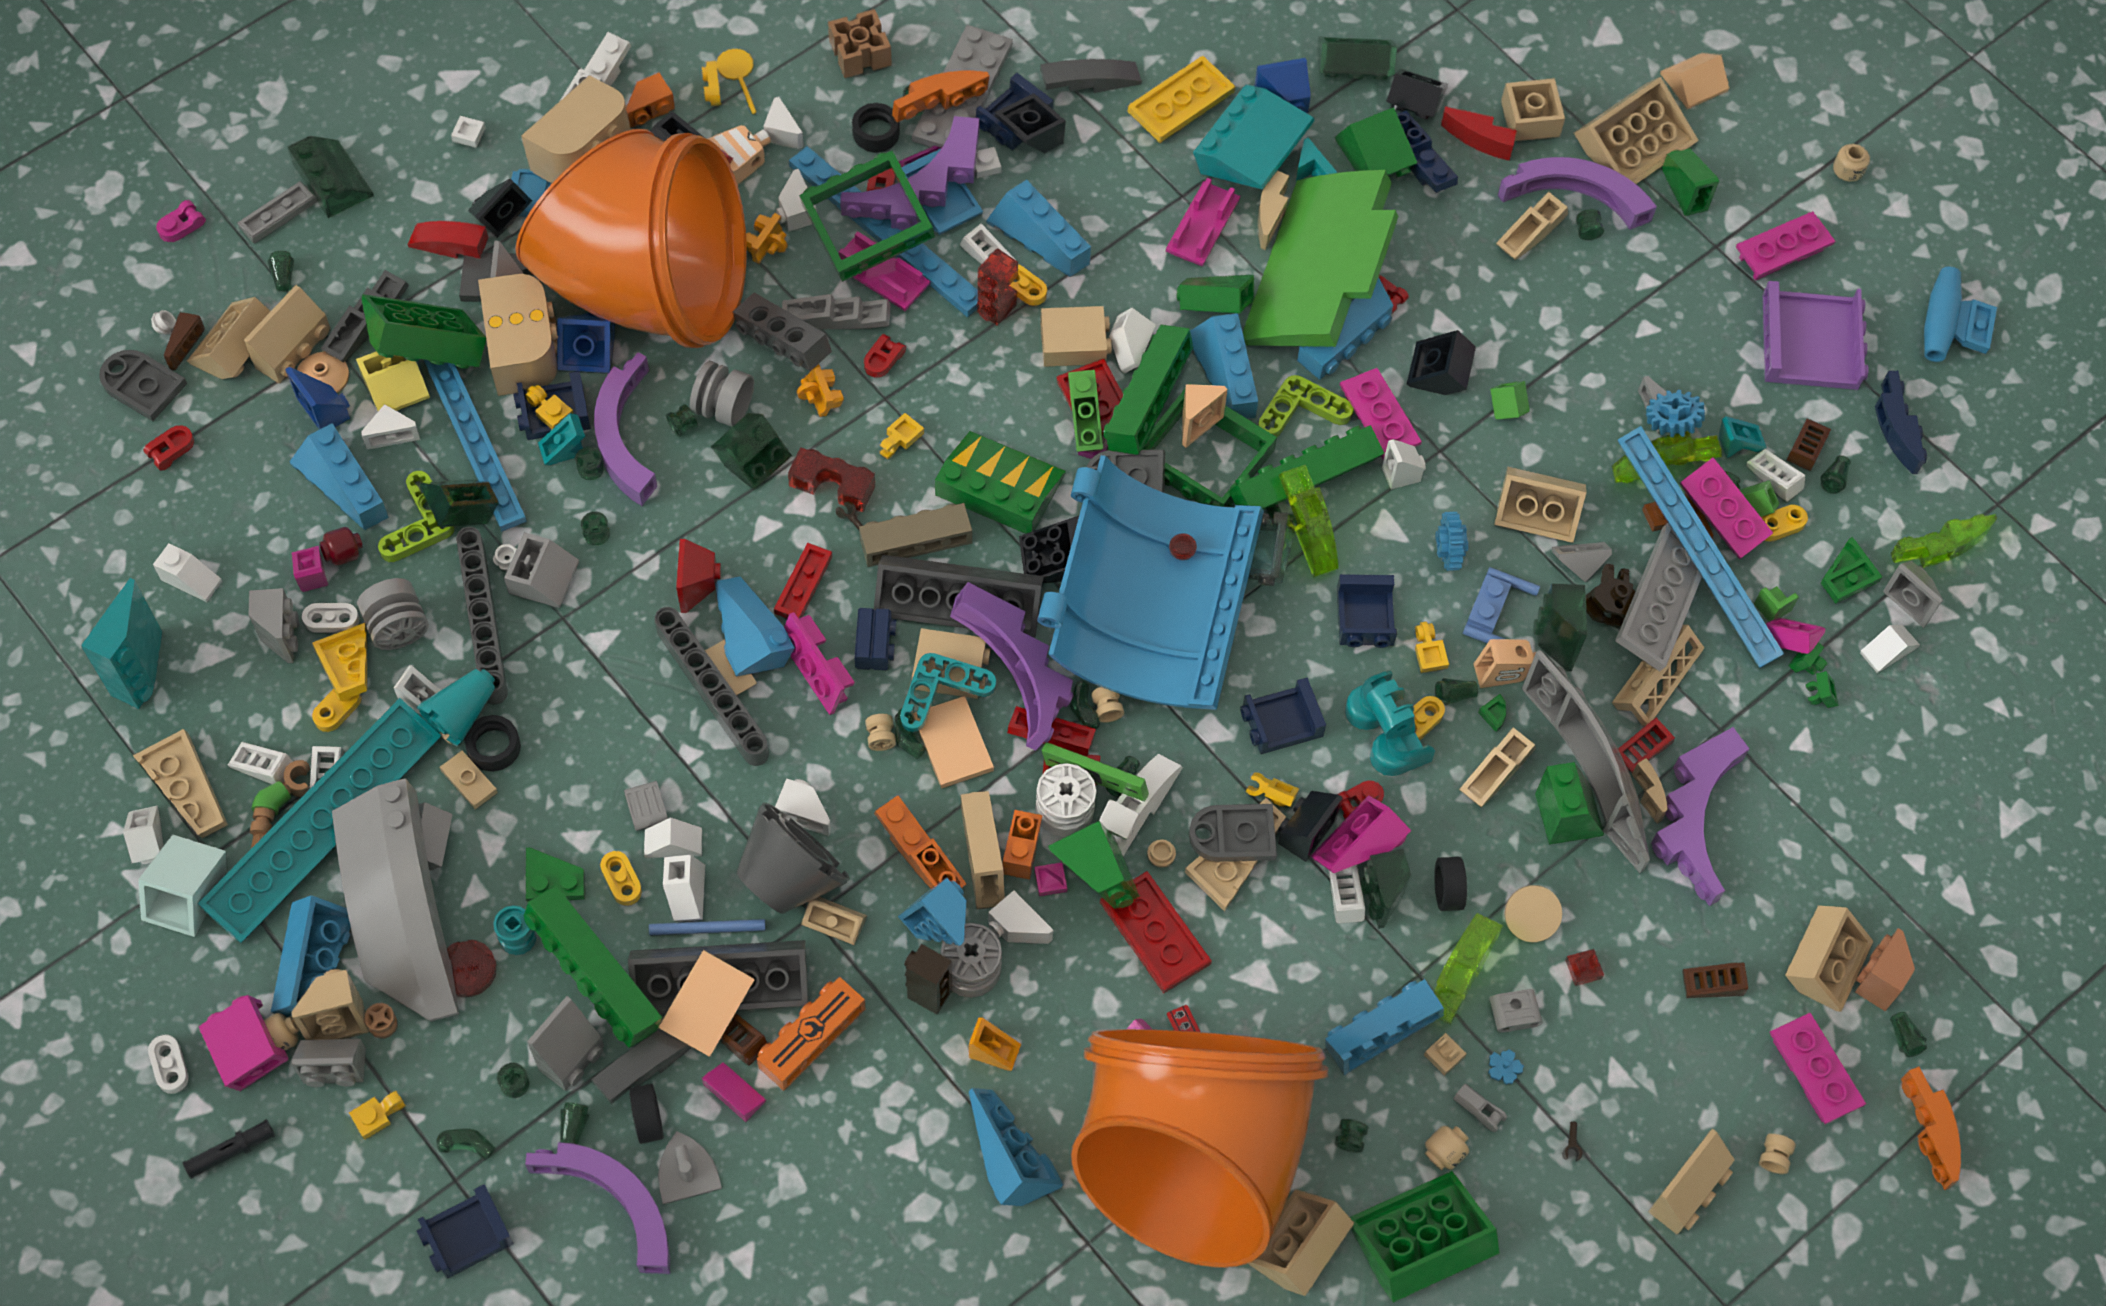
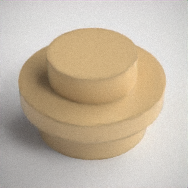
M1163 839L1156 840L1150 844L1147 856L1154 866L1167 867L1175 860L1176 850L1169 841Z

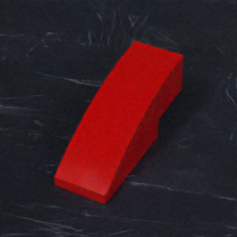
M1445 106L1441 126L1445 130L1480 152L1510 161L1517 130L1493 125L1494 117Z
M430 221L416 224L408 242V247L456 259L459 254L480 259L489 238L486 226L456 221Z

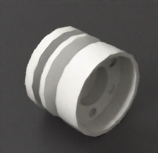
M1068 763L1055 765L1046 770L1039 779L1036 791L1035 810L1036 814L1042 815V827L1053 835L1067 837L1089 826L1095 810L1096 787L1088 771L1078 765Z

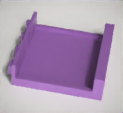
M1768 281L1762 295L1765 382L1858 390L1862 381L1868 377V365L1864 361L1867 355V343H1864L1863 339L1866 333V321H1863L1862 317L1865 311V299H1862L1861 289L1857 288L1853 297L1779 291V282Z

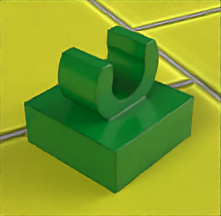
M1818 642L1810 653L1798 652L1788 666L1795 673L1804 669L1812 675L1817 670L1823 671L1827 662L1819 654L1824 649V646Z
M1827 671L1817 673V682L1811 681L1806 684L1808 691L1818 690L1815 696L1808 697V701L1812 705L1823 702L1827 708L1839 706L1834 680Z

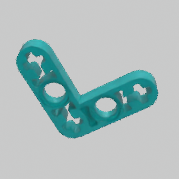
M924 654L917 664L901 711L900 719L902 726L911 732L919 731L924 727L939 684L980 697H987L993 694L996 689L995 675L987 669L939 654ZM931 661H935V666L943 669V665L947 664L945 677H940L942 675L941 671L937 669H932L931 673H928L924 664H930ZM955 668L962 669L965 672L964 679L959 682L951 680L949 677L951 670ZM970 672L974 673L973 679L979 681L987 677L988 683L991 686H985L984 689H980L979 683L972 680L971 686H968ZM924 685L930 689V694L927 698L918 699L914 695V690L918 686ZM914 704L919 706L917 716L920 721H914L913 724H909V719L906 716L913 714Z

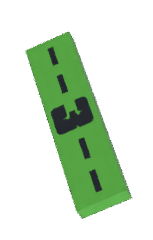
M1045 743L1041 750L1045 763L1048 766L1053 767L1065 763L1078 765L1088 771L1094 782L1098 785L1144 802L1149 795L1144 778L1050 743Z

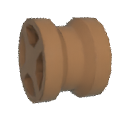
M376 1003L366 1010L364 1021L373 1036L380 1039L387 1038L396 1031L398 1020L390 1006L384 1003Z

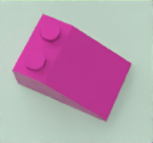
M1368 795L1314 851L1311 857L1332 873H1336L1391 852L1394 848L1404 843L1406 836L1411 830L1388 806Z

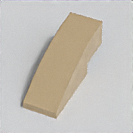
M1276 171L1261 194L1258 214V237L1260 247L1264 250L1269 245L1287 209L1288 198L1284 194L1287 191L1289 175L1280 171Z
M1548 192L1534 208L1530 207L1515 222L1496 245L1514 260H1517L1544 239L1568 215V207Z
M1513 727L1501 743L1493 748L1459 790L1482 808L1536 749L1535 744Z

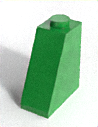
M1690 148L1681 151L1674 150L1668 153L1663 163L1662 171L1684 216L1708 211L1719 184L1718 177Z
M1254 275L1187 278L1177 288L1176 297L1177 301H1180V310L1241 313L1254 301Z

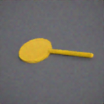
M741 49L724 51L716 61L717 71L726 79L739 80L751 113L756 114V109L743 79L752 71V57Z

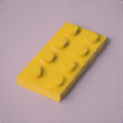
M1202 55L1128 105L1127 112L1161 143L1235 93L1236 86Z

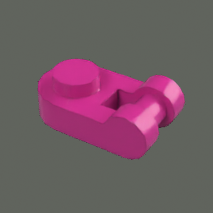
M185 200L176 210L162 217L156 224V229L163 241L175 242L203 226L206 219L201 212H196V206L191 200Z

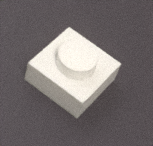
M460 116L451 134L452 141L476 148L485 130L484 122Z
M995 147L977 151L975 167L977 178L1001 173V164Z

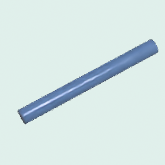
M765 919L649 924V935L765 931L766 926Z

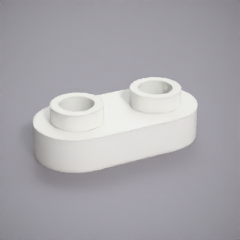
M314 603L304 609L302 620L305 627L311 632L339 633L359 624V615L356 608L349 603ZM322 618L320 622H314L315 619ZM345 618H350L347 622H341Z
M161 1035L156 1037L148 1048L156 1082L166 1093L180 1092L186 1087L189 1079L181 1047L172 1036ZM166 1049H170V1054L168 1056L163 1057L162 1052ZM172 1076H178L176 1082L169 1083V1079Z

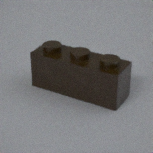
M921 944L917 951L912 950L904 963V966H906L905 976L907 981L905 986L907 987V998L938 1015L952 993V960Z

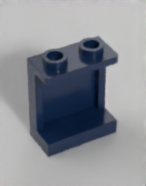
M1015 73L1010 78L1009 89L987 108L984 109L982 106L976 108L979 128L994 136L999 144L1005 145L1013 151L1023 141L995 117V112L1033 93L1052 109L1054 100L1020 74Z
M580 371L569 373L571 380L569 382L541 386L547 394L546 401L555 394L573 410L574 414L579 416L583 430L591 429ZM522 382L517 383L518 392L513 393L516 409L521 408L522 415H517L520 431L525 430L527 440L544 438L552 429L536 416L535 410L540 406L533 407L525 398L527 389L523 388Z
M1339 575L1337 584L1339 645H1347L1353 648L1362 645H1374L1378 648L1394 646L1397 636V629L1394 628L1392 594L1395 585L1394 575Z
M1307 677L1297 680L1295 688L1252 699L1250 694L1245 695L1243 706H1240L1241 716L1244 722L1248 721L1251 728L1249 731L1253 746H1258L1260 754L1324 736L1326 723Z
M485 1184L473 1189L476 1195L430 1219L425 1220L423 1216L418 1219L422 1227L416 1230L424 1247L430 1244L434 1253L429 1256V1259L436 1273L443 1271L447 1279L514 1245Z

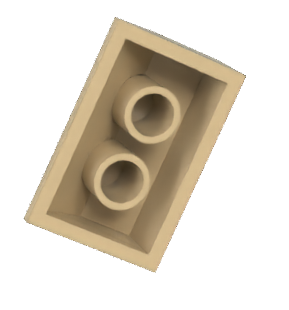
M295 285L244 339L255 369L280 384L285 377H288L285 369L288 367L295 369L302 359L309 356L312 348L327 336L331 328L326 314L299 286Z
M256 297L232 302L187 362L220 379L237 377L245 368L244 362L247 358H251L244 339L271 311Z
M1507 467L1494 525L1573 543L1587 493L1586 484Z
M1818 905L1785 976L1799 993L1835 1011L1841 1012L1874 941L1848 908Z
M334 969L327 971L323 976L316 977L291 1012L293 1020L306 1040L345 1039L369 1032L364 1021L365 1010L363 1000L347 970Z
M1711 1129L1648 1211L1677 1235L1683 1227L1688 1231L1699 1218L1695 1213L1699 1206L1702 1205L1706 1208L1716 1196V1193L1712 1191L1715 1185L1719 1183L1723 1186L1733 1173L1729 1167L1735 1160L1715 1130Z
M1295 1189L1285 1203L1280 1219L1265 1251L1248 1264L1282 1288L1306 1296L1354 1222L1336 1201Z

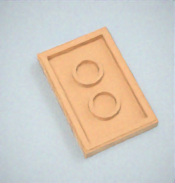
M965 696L931 707L924 727L918 732L941 789L994 771V766ZM917 712L913 713L914 721H920Z
M703 950L658 1028L710 1057L755 979Z

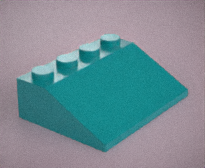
M1245 84L1193 151L1200 174L1263 190L1314 123V117L1267 89Z
M129 578L84 640L81 647L112 697L137 709L150 699L155 687L163 631L136 581Z

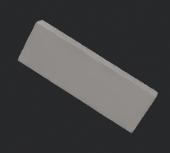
M299 181L237 222L241 231L255 244L315 204L317 200L310 190Z

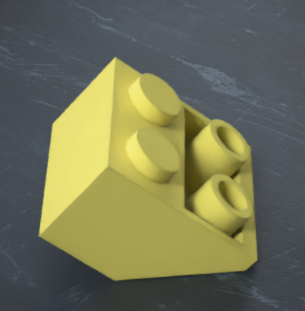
M377 351L356 359L362 378L377 411L384 404L397 411L430 398L416 361H410L403 356L396 355L393 358L383 357Z

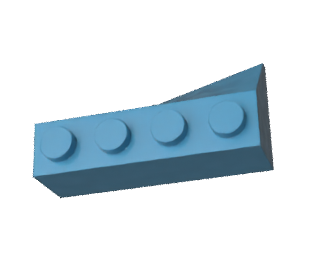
M1028 180L1008 191L986 220L987 224L993 228L996 226L1003 230L1004 235L1010 239L1015 238L1024 244V248L1030 252L1035 251L1044 257V261L1069 277L1090 264L1091 246Z
M1379 277L1371 299H1352L1336 347L1300 346L1297 361L1319 380L1326 374L1331 375L1334 373L1341 361L1350 359L1362 343L1367 344L1378 329L1386 328L1391 322L1393 304Z
M1238 313L1212 316L1190 330L1194 355L1204 368L1205 376L1209 383L1216 386H1225L1228 389L1225 405L1247 419L1256 418L1258 397Z
M333 423L308 435L290 460V464L296 470L303 473L307 480L321 489L326 497L339 505L341 510L362 529L366 530L389 518L382 499Z
M946 878L924 893L898 916L917 939L929 941L934 939L935 942L944 940L946 944L954 942L957 946L964 943L966 899L962 896L964 894L962 888L953 880L950 882Z
M312 895L292 902L271 1013H282L287 1018L292 1016L291 1012L315 978L323 976L327 971L337 967L340 960L338 958L343 945L347 944L351 935L349 933L351 926L347 908Z
M1425 979L1419 983L1417 981L1410 982L1402 988L1401 994L1394 998L1391 995L1385 997L1377 1003L1378 1007L1369 1013L1367 1010L1362 1011L1353 1017V1022L1344 1028L1342 1025H1339L1328 1032V1037L1325 1038V1046L1344 1075L1443 1016L1444 1007Z

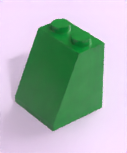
M1394 107L1350 124L1334 137L1355 171L1386 170L1389 177L1396 174L1397 178L1411 173L1410 168L1417 164Z
M1571 762L1547 766L1535 795L1549 845L1604 836L1591 785L1576 763Z
M1100 821L1048 845L1049 850L1069 870L1114 909L1117 907H1127L1133 903L1134 899L1140 897L1115 837Z

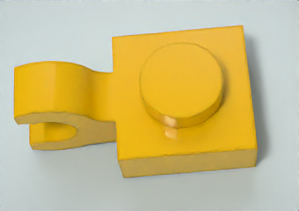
M904 413L887 428V435L889 437L880 443V446L883 448L880 454L889 459L900 445L904 449H908L924 434V427Z
M1254 772L1251 779L1257 781L1259 787L1255 788L1249 785L1246 790L1251 796H1259L1265 793V797L1270 798L1272 803L1278 806L1287 805L1291 807L1297 797L1299 788L1275 778L1273 780L1267 779L1261 773Z
M394 1091L387 1095L381 1103L378 1102L376 1097H373L348 1113L361 1136L366 1140L389 1126L391 1122L388 1116L401 1110L406 1105L397 1091Z

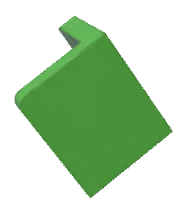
M1525 381L1501 383L1490 389L1496 419L1517 418L1530 412Z
M1770 480L1740 490L1760 517L1775 513L1780 504Z
M1777 586L1770 591L1765 587L1760 590L1754 605L1770 622L1791 612L1799 596L1794 593L1786 597Z

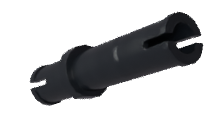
M266 1119L244 1132L239 1130L235 1132L236 1136L187 1161H183L182 1163L188 1176L193 1179L195 1176L242 1152L245 1154L251 1152L252 1147L275 1137L269 1121Z

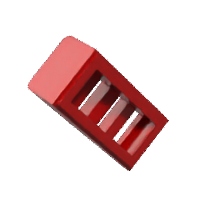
M1656 717L1619 747L1618 750L1627 769L1633 773L1637 763L1645 758L1648 761L1653 759L1671 745L1675 737ZM1654 731L1662 741L1658 744L1649 733ZM1645 737L1654 748L1650 750L1641 739ZM1636 743L1646 753L1643 757L1633 747ZM1629 750L1638 761L1633 763L1624 752Z

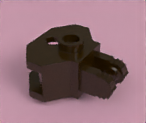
M1608 563L1604 566L1601 584L1583 597L1582 608L1593 621L1616 628L1622 626L1635 594L1633 584L1629 583V569L1621 568L1617 579H1615L1614 565ZM1604 612L1611 614V618L1606 617Z

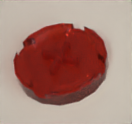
M476 940L458 941L452 943L447 948L449 959L452 963L456 996L472 997L483 993L491 986L496 976L497 964L492 951L484 943Z

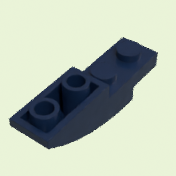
M1407 111L1397 114L1417 160V164L1410 169L1422 186L1428 184L1435 193L1457 185L1458 176L1432 148V139Z
M1888 371L1881 383L1882 394L1875 405L1877 419L1893 453L1912 474H1918L1922 465L1927 460V451L1923 448L1921 441L1923 429L1918 424L1917 415H1908V404L1904 403L1903 398L1904 382L1900 381L1899 371Z

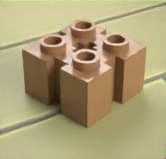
M875 9L856 14V20L848 21V18L844 17L828 22L829 42L835 56L838 55V64L844 78L862 74L865 67L871 66L872 70L892 66L891 46L885 32H882L881 22Z

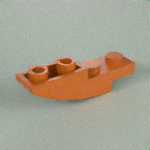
M961 70L939 73L910 83L909 94L893 102L892 116L898 123L904 119L913 118L917 113L925 109H932L938 103H941L945 110L952 106L957 107L965 100L985 93L988 90L990 75L985 71Z
M899 795L874 812L890 834L889 839L930 889L946 878L950 882L952 880L955 881L961 888L966 886V882L936 841L933 838H929Z
M1919 1066L1909 1070L1902 1077V1089L1906 1097L1911 1099L1919 1123L1925 1126V1129L1917 1136L1919 1148L1928 1157L1932 1165L1934 1178L1938 1183L1942 1184L1944 1190H1947L1959 1180L1961 1167L1959 1132L1952 1107L1944 1089L1933 1093Z

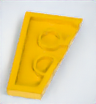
M365 623L312 642L314 650L340 701L367 691V628Z

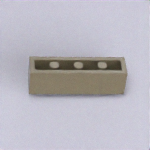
M964 503L958 505L948 504L940 509L922 510L917 514L899 515L890 520L882 522L872 521L864 526H859L860 542L867 567L878 565L882 555L910 558L972 544V528Z

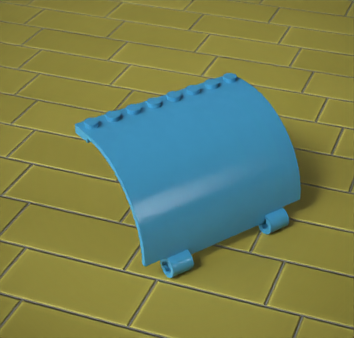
M1101 455L1097 470L1088 467L1077 469L1071 497L1083 504L1059 593H1044L1037 621L1043 626L1055 628L1048 655L1062 667L1082 679L1125 696L1162 705L1217 710L1264 510L1261 506L1235 505V508L1213 506L1171 496L1135 480L1115 466L1107 456Z

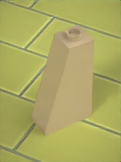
M989 791L961 794L962 818L976 908L995 907L1005 898L1004 874Z

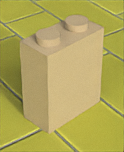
M1104 306L1041 308L1044 367L1088 365L1103 358L1106 361L1107 354H1111V338H1106V332L1110 331L1109 316H1104Z
M921 628L912 679L917 664L924 654L935 653L983 668L984 664L989 665L991 649L986 648V642L978 636ZM931 661L930 664H924L928 673H931L932 669H937L941 671L942 675L940 677H945L947 664L943 665V669L937 668L935 661ZM955 668L951 670L949 677L951 680L959 682L964 679L965 672L960 668ZM970 672V680L967 685L971 686L972 680L979 683L980 689H984L986 677L979 681L973 679L974 673ZM942 684L938 685L936 693L978 699L977 695ZM924 685L918 686L915 689L930 692V689Z

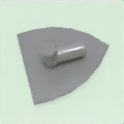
M676 1131L667 1144L660 1160L658 1178L663 1205L722 1189L715 1164L706 1150L692 1138Z

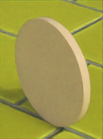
M1528 885L1515 891L1508 899L1504 913L1505 921L1509 930L1519 939L1527 942H1540L1551 937L1557 931L1562 920V907L1559 899L1549 889L1539 885Z

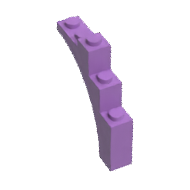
M954 116L950 134L943 148L928 165L915 175L907 178L921 205L945 207L948 181L960 184L974 183L979 141V118ZM899 183L883 189L866 192H841L840 203L841 215L852 218L868 217L877 220L891 219V228L905 230L918 224V218Z
M967 582L955 597L950 617L965 625L982 638L1002 659L1011 672L1021 692L1026 708L1028 724L1026 746L1036 751L1043 742L1047 743L1052 737L1054 728L1051 725L1058 711L1062 707L1066 708L1071 702L1073 693L1070 691L1073 680L1047 667L1049 663V658H1047L1049 645L1023 633L1025 629V624L1023 623L1025 611Z
M1734 727L1678 758L1673 767L1674 773L1678 781L1685 785L1669 793L1666 797L1668 810L1665 815L1674 823L1658 831L1651 842L1655 855L1659 859H1663L1667 866L1675 861L1678 862L1681 873L1689 877L1694 884L1697 895L1702 900H1705L1709 906L1720 900L1725 889L1714 873L1706 851L1704 837L1706 805L1714 785L1727 771L1743 761L1749 751V747Z

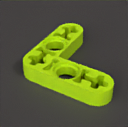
M1291 375L1285 379L1260 417L1258 426L1278 438L1298 406L1334 424L1345 425L1351 421L1353 407L1347 399L1301 376ZM1295 385L1299 387V389H1296L1295 391L1290 390L1291 388H1294ZM1306 391H1308L1307 397L1304 398L1303 395H1305ZM1313 396H1321L1325 402L1317 405L1311 401V398ZM1329 402H1331L1332 406L1330 405V409L1328 410ZM1279 403H1285L1290 409L1286 412H1280L1275 406ZM1341 409L1345 410V413L1343 412L1341 413V415L1337 414V411H1340ZM1273 418H1275L1274 428L1272 427L1270 430H1267L1265 427L1269 426Z
M414 471L406 479L408 491L423 519L381 538L378 543V549L381 557L387 562H396L449 538L454 532L455 527L452 517L431 478L424 471ZM417 481H420L424 486L425 492L422 494L418 486L415 485ZM426 501H437V506L434 509L426 510L423 508ZM442 522L445 528L441 529L437 524ZM427 527H429L430 531L432 532V535L430 536L428 534ZM415 532L424 534L422 540L418 542L410 541L409 537ZM403 538L406 543L405 547L403 546V543H401V539ZM389 545H392L395 548V551L390 552V550L387 547Z

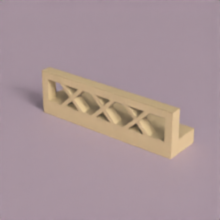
M1682 625L1666 667L1658 671L1642 660L1612 702L1617 710L1632 711L1642 726H1646L1656 717L1704 649V646L1689 625ZM1689 641L1693 649L1688 656H1685V644ZM1674 659H1677V671L1674 675H1671V663ZM1660 679H1663V690L1660 695H1657V683ZM1646 699H1649V710L1645 714L1640 707Z

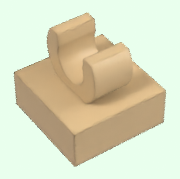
M1445 1033L1425 1051L1424 1056L1445 1076L1465 1058L1467 1053Z

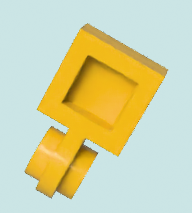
M530 386L525 394L526 400L533 407L540 406L535 410L536 416L550 429L559 424L569 413L574 414L573 410L555 394L546 401L547 394L541 386Z
M1426 621L1420 622V625L1415 626L1417 641H1423V643L1416 644L1415 652L1421 673L1448 669L1449 662L1443 640L1432 641L1435 639L1433 624H1428Z

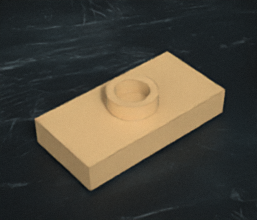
M463 750L440 766L441 772L475 810L498 793L494 785Z

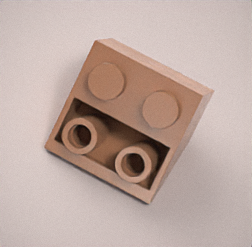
M1899 928L1892 936L1885 935L1856 979L1860 984L1855 993L1884 1011L1902 992L1915 971L1904 932Z

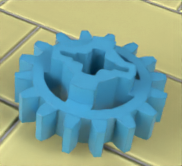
M1668 390L1665 396L1657 394V400L1650 399V405L1646 407L1647 424L1651 425V430L1653 431L1660 429V435L1668 432L1670 437H1674L1678 433L1684 437L1686 431L1693 434L1695 433V427L1701 428L1702 421H1705L1704 402H1700L1699 396L1691 398V392H1687L1685 395L1681 394V390H1677L1673 394Z
M1457 511L1444 512L1440 520L1441 526H1438V531L1435 533L1437 555L1439 558H1442L1446 571L1460 570L1462 568L1463 556H1466V551H1468L1469 547L1467 528L1465 524L1462 525L1460 514H1457Z

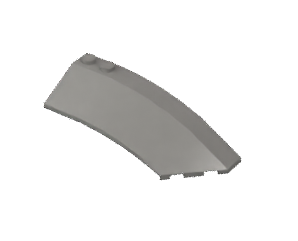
M1539 650L1534 656L1522 690L1556 728L1575 755L1587 776L1606 822L1603 831L1635 869L1641 873L1645 870L1650 857L1639 799L1629 771L1615 742L1601 719L1586 700L1583 691L1569 681L1566 672L1561 667H1557L1545 653Z
M406 778L378 785L332 811L344 897L364 980L399 1003L414 1010L430 1022L458 1015L459 1010L452 963L449 959L433 892L417 791Z

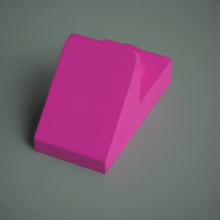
M319 546L292 552L293 574L302 592L328 585Z

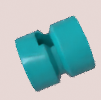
M515 905L501 909L495 916L493 925L502 949L508 954L522 955L532 949L537 937L536 931L531 930L525 923V909Z

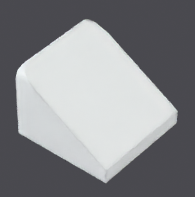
M1109 800L1099 821L1111 834L1128 840L1140 814L1113 800Z

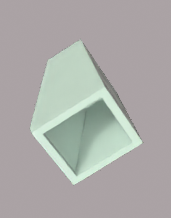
M172 835L138 879L141 920L195 937L207 914L200 908L198 902L225 876L227 872L226 851Z

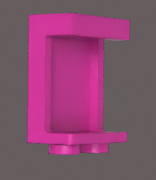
M249 995L236 998L231 1006L221 1012L210 1015L207 1019L208 1021L198 1026L225 1087L238 1091L245 1089L289 1060L285 1050L276 1047L259 1011V1008L263 1006L261 1000Z

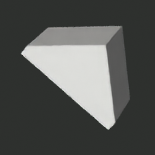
M779 96L774 98L764 124V130L769 135L771 143L795 149L803 148L801 129Z
M385 404L361 431L367 450L420 440L415 421Z
M1889 625L1863 648L1860 654L1876 673H1879L1917 649L1920 644L1903 625Z
M412 665L408 666L394 686L397 698H401L418 714H420V710L417 709V706L440 691L438 687Z
M668 818L645 829V858L682 855L702 856L701 827L674 818Z

